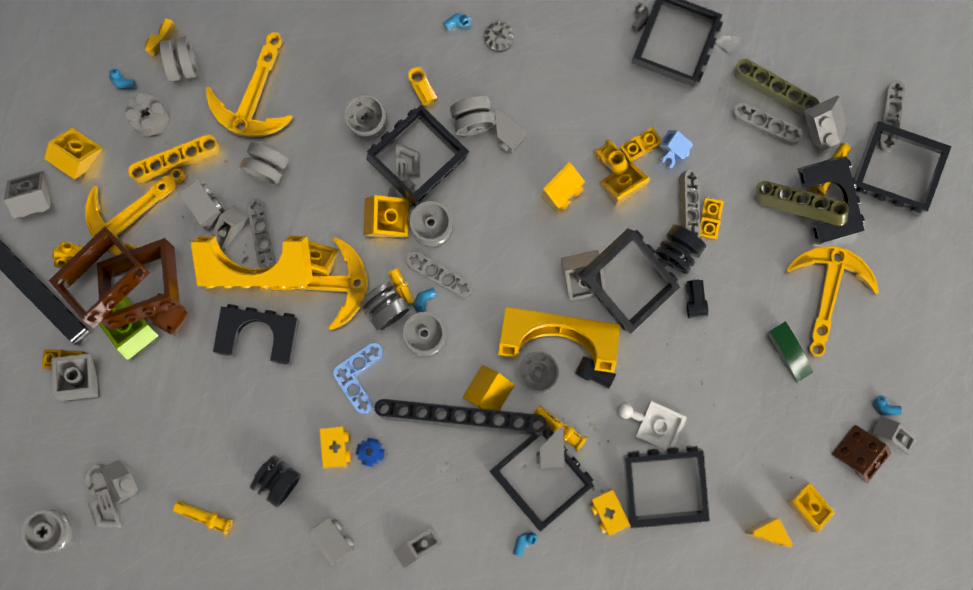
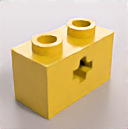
M343 426L320 429L323 468L348 466V462H351V452L347 450L346 442H349L348 430L345 431ZM335 442L341 446V448L337 449V453L331 449Z
M613 489L591 499L592 504L589 506L594 516L598 514L601 521L598 525L603 534L607 533L610 536L630 526ZM606 508H608V510H613V513L611 514V519L609 517H604V514L606 513Z

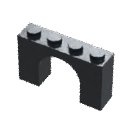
M839 156L797 168L802 187L809 188L833 182L840 188L843 202L849 207L848 221L844 225L837 226L822 221L811 223L815 242L824 243L865 231L863 226L865 225V219L859 209L861 202L855 192L857 187L856 181L850 171L852 170V164L846 156Z
M227 304V307L221 306L213 347L214 353L235 357L242 329L250 323L262 322L269 325L273 332L274 340L270 361L292 365L300 321L298 318H295L294 314L284 313L281 316L276 315V312L271 310H265V313L257 312L256 308L246 307V310L238 309L239 306Z

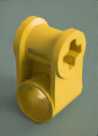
M607 139L602 147L593 151L597 159L605 164L614 174L621 175L627 171L628 164L624 153L611 140Z

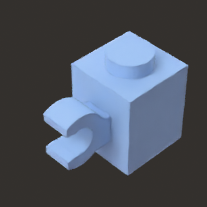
M668 130L658 145L665 151L659 158V161L665 162L668 158L669 162L666 167L672 168L675 165V159L683 160L690 154L693 143L679 131Z

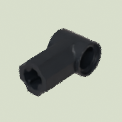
M703 280L687 281L688 302L686 309L688 319L708 317V303L705 300Z
M583 356L575 374L587 381L591 380L609 389L616 373L594 370V361Z

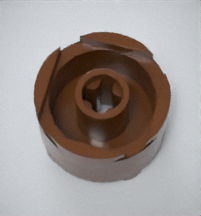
M182 305L170 308V310L156 313L144 319L147 321L148 319L153 320V325L176 336L187 319L188 312L184 310L185 308Z

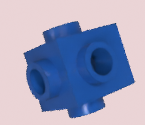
M367 438V441L362 440L361 444L357 445L355 455H358V460H362V465L373 467L374 463L379 464V460H383L385 449H382V444H378L379 440ZM368 448H371L373 450V453L370 456L366 454V450Z

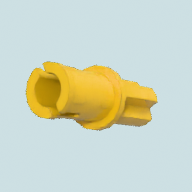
M399 268L390 271L388 275L395 286L394 290L397 289L399 297L403 298L408 305H411L414 300L407 287L408 283H405Z

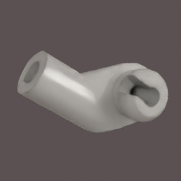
M638 3L635 6L637 20L631 26L637 32L645 25L649 18L648 9L644 3Z

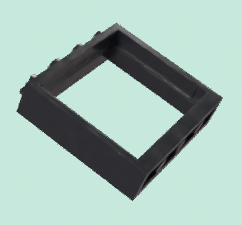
M655 0L631 64L694 87L696 81L700 83L703 76L702 66H706L709 61L710 55L707 54L709 48L713 49L717 38H714L715 32H720L723 24L720 21L722 14L686 0ZM662 5L712 23L692 76L642 57Z
M422 105L417 109H411L407 114L408 117L405 120H399L394 125L395 129L391 132L387 131L380 138L381 141L377 145L375 143L372 144L371 148L367 151L366 158L414 207L464 162L470 152ZM420 119L455 155L413 193L377 157Z
M877 121L874 123L854 178L857 186L856 192L862 195L872 194L874 199L879 201H885V199L892 201V205L896 207H909L911 212L919 214L927 212L952 146ZM880 133L940 154L923 203L863 183Z
M627 228L577 276L614 320L620 324V327L631 334L680 288V285L676 282L678 280L672 272L666 270L665 267L667 265L665 262L654 255L655 250L642 240L644 238L638 230ZM633 240L668 284L628 320L593 277Z
M548 427L546 433L542 436L548 440L554 432ZM531 435L489 472L541 532L594 486L592 484L594 480L587 471L585 473L579 468L581 464L574 456L572 458L569 457L566 453L568 449L564 445V462L582 481L584 486L542 522L500 472L504 466L541 436Z
M686 446L684 450H679L678 447L667 448V451L659 452V449H649L647 453L639 454V451L627 452L628 455H623L628 520L631 528L710 521L704 450L698 448V446ZM697 457L701 500L700 511L636 516L631 463Z

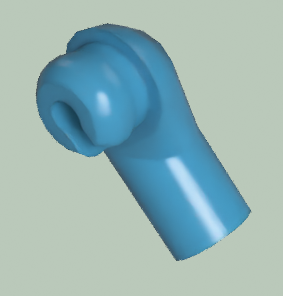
M456 13L443 22V25L447 30L455 25L468 27L471 24V19L467 15Z
M118 69L110 70L109 78L117 88H135L134 79H124Z
M434 287L417 294L413 302L416 312H423L426 309V301L437 296Z
M881 395L875 399V407L881 414H902L901 406H890L885 396Z
M527 532L518 536L513 554L522 557L524 548L537 542V535L533 532Z

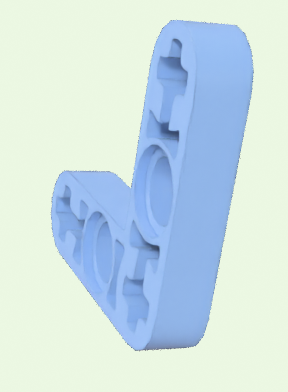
M377 343L367 345L336 366L333 371L334 378L354 408L361 414L369 413L372 410L373 404L355 376L383 356V349ZM372 347L375 349L379 348L378 356L371 355L368 357L371 361L367 363L362 353L365 352L368 355L371 353L370 349ZM357 357L362 358L364 361L363 366L360 368H356L353 365V361ZM339 369H342L343 371H344V370H347V372L345 373L346 377H347L348 379H350V378L352 377L353 380L348 381V382L343 386L342 383H344V382H346V381L344 380L343 377H339V378H338V376H337V375H339V371H338V370H339ZM351 384L358 386V392L355 395L348 393V386ZM361 393L364 394V396H361V399L364 402L368 401L369 403L367 404V410H364L363 408L359 409V406L361 404L358 400H356L355 402L353 401V399L359 397Z

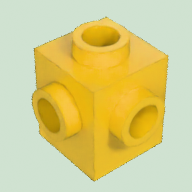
M62 241L52 252L54 267L62 268L83 247Z

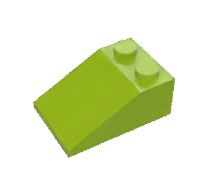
M126 296L113 309V312L131 306L133 303ZM144 318L112 330L103 323H98L115 348L127 360L158 337L157 333Z

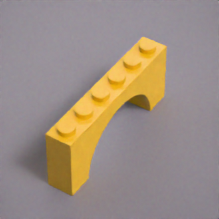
M198 236L191 242L197 286H204L205 288H214L216 286H222L223 288H232L234 286H240L241 288H250L252 286H259V288H268L270 286H277V288H286L288 286L305 288L313 280L308 236H288L282 242V254L278 262L272 266L260 269L243 267L230 260L220 249L216 236Z
M506 307L498 355L517 358L521 348L529 341L543 336H560L582 345L593 358L594 370L614 373L617 362L620 324Z

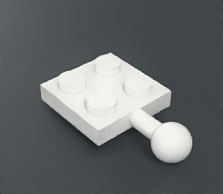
M652 401L645 415L634 411L628 403H623L618 407V414L621 418L627 419L631 417L641 422L635 436L636 438L667 451V448L675 446L687 418Z

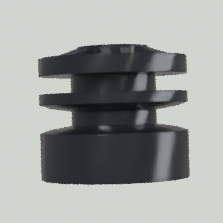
M673 224L666 235L670 242L662 241L660 243L661 247L656 249L655 254L670 268L683 274H688L691 270L690 266L695 264L691 256L699 258L707 246L701 238L690 230Z
M273 455L259 468L250 485V489L256 491L260 487L258 491L260 496L268 490L269 494L266 500L278 508L296 487L302 474L292 467L283 472L285 462L281 461L278 463L279 457Z

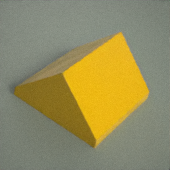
M629 162L625 173L621 175L612 173L601 180L600 183L615 206L645 188L650 179L636 165Z
M308 240L312 273L330 276L338 249Z
M482 365L462 398L480 409L500 411L515 384L500 373Z
M810 482L786 501L811 532L821 531L835 514L833 509Z
M769 518L748 529L746 532L747 535L784 547H792L793 544L779 518Z

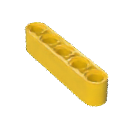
M204 135L133 163L128 169V174L135 182L142 184L166 175L175 168L181 169L212 157L219 152L220 145L212 135ZM214 142L212 148L206 149L207 143ZM191 149H196V153L193 156H188V152ZM173 156H178V160L175 163L170 162ZM154 164H161L159 169L153 170ZM138 170H143L141 176L135 177V173Z

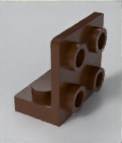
M857 425L851 429L833 452L835 458L858 472L861 479L866 483H869L891 455L887 444Z

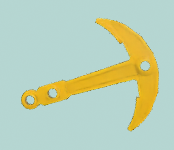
M272 32L268 34L266 38L267 44L263 45L257 60V67L236 113L226 109L225 105L214 95L211 87H206L207 102L213 115L222 126L236 135L243 137L267 136L281 130L293 119L291 114L280 118H266L265 122L252 119L268 73L272 70L278 55L277 49L282 45V39L278 33ZM278 40V43L273 45L272 41ZM270 56L271 60L265 61V58ZM240 124L244 125V128L242 130L238 129V126Z
M180 168L173 169L169 176H164L150 187L146 194L107 223L104 222L100 215L102 211L98 198V186L94 185L85 206L86 224L92 238L104 226L118 238L125 229L156 202L162 201L176 189L177 185L184 183L186 180L185 172ZM179 172L180 177L175 178L174 174ZM164 184L165 189L160 190V185ZM129 243L125 245L129 250L137 248ZM115 244L107 250V252L114 256L122 254V251Z
M335 237L333 241L339 247L344 261L348 263L349 274L347 276H312L313 280L305 288H295V286L260 288L262 290L271 288L272 290L285 291L303 289L347 292L345 306L342 305L337 317L328 326L329 330L341 327L355 316L360 310L359 303L366 297L368 288V276L363 261L349 244ZM357 280L361 281V285L359 287L354 286V283Z
M836 246L816 247L804 252L786 269L789 273L801 267L812 266L814 263L827 265L818 317L814 322L811 335L812 343L808 349L809 353L814 357H819L825 353L826 347L824 344L828 341L832 324L831 316L844 269L856 273L855 277L866 284L874 295L879 293L876 278L865 261L850 250ZM835 254L839 255V261L834 259ZM819 327L823 329V334L817 332ZM814 346H817L819 348L818 353H815L813 351Z

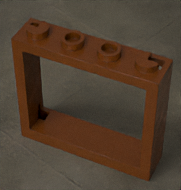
M104 226L49 282L79 317L94 328L150 272ZM115 244L134 266L86 311L68 291V288Z
M163 238L130 250L143 265L161 258L164 294L114 312L112 310L101 321L110 330L180 305L175 247L167 239ZM123 253L97 263L99 299L112 288V276L128 271L134 266Z

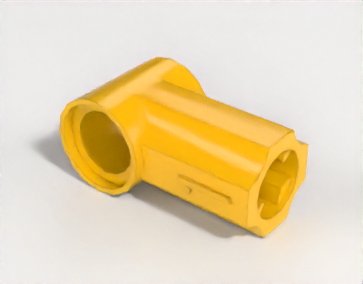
M419 67L412 68L408 74L409 82L423 107L433 103L438 98L428 82L425 72ZM419 74L422 76V79L414 81L412 77Z

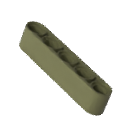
M748 59L740 60L734 68L735 78L805 117L804 111L807 110L805 104H810L812 107L820 104L816 97ZM739 67H745L748 72H741ZM756 76H761L764 82L757 81ZM777 85L780 91L773 90L772 86ZM789 94L796 96L797 100H791Z
M761 181L756 186V199L761 205L837 226L844 225L848 221L849 207L843 201L769 181Z

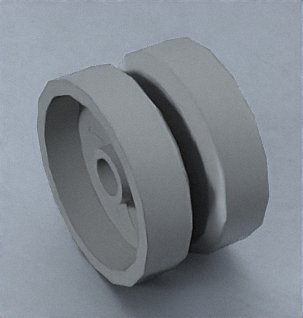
M187 36L177 38L175 45L171 40L160 42L161 59L166 76L170 82L180 80L182 73L186 78L197 76L195 56Z
M470 97L451 105V116L457 120L454 123L457 135L468 136L478 134L496 125L494 114L489 112L492 109L489 97Z
M251 142L246 151L250 157L243 158L239 167L260 180L275 185L279 184L282 175L278 170L286 168L289 161L288 158L269 147Z
M426 201L414 208L410 216V227L414 238L420 244L427 247H436L449 239L452 233V218L449 210L443 204L437 201ZM433 222H435L433 226L428 225V223L432 224Z
M419 312L412 315L406 321L403 328V338L407 347L414 354L421 357H430L437 354L443 348L446 341V330L442 320L435 314ZM425 331V333H428V335L426 337H422L421 332Z
M41 510L32 513L26 518L21 529L22 541L26 548L38 554L59 552L67 546L72 536L70 520L62 512L55 510Z

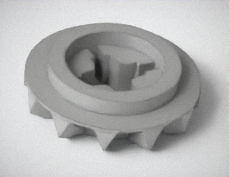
M498 21L491 23L485 29V43L493 50H505L513 42L514 34L512 28L507 23ZM502 30L504 38L499 37L495 42L496 35L494 33H499Z

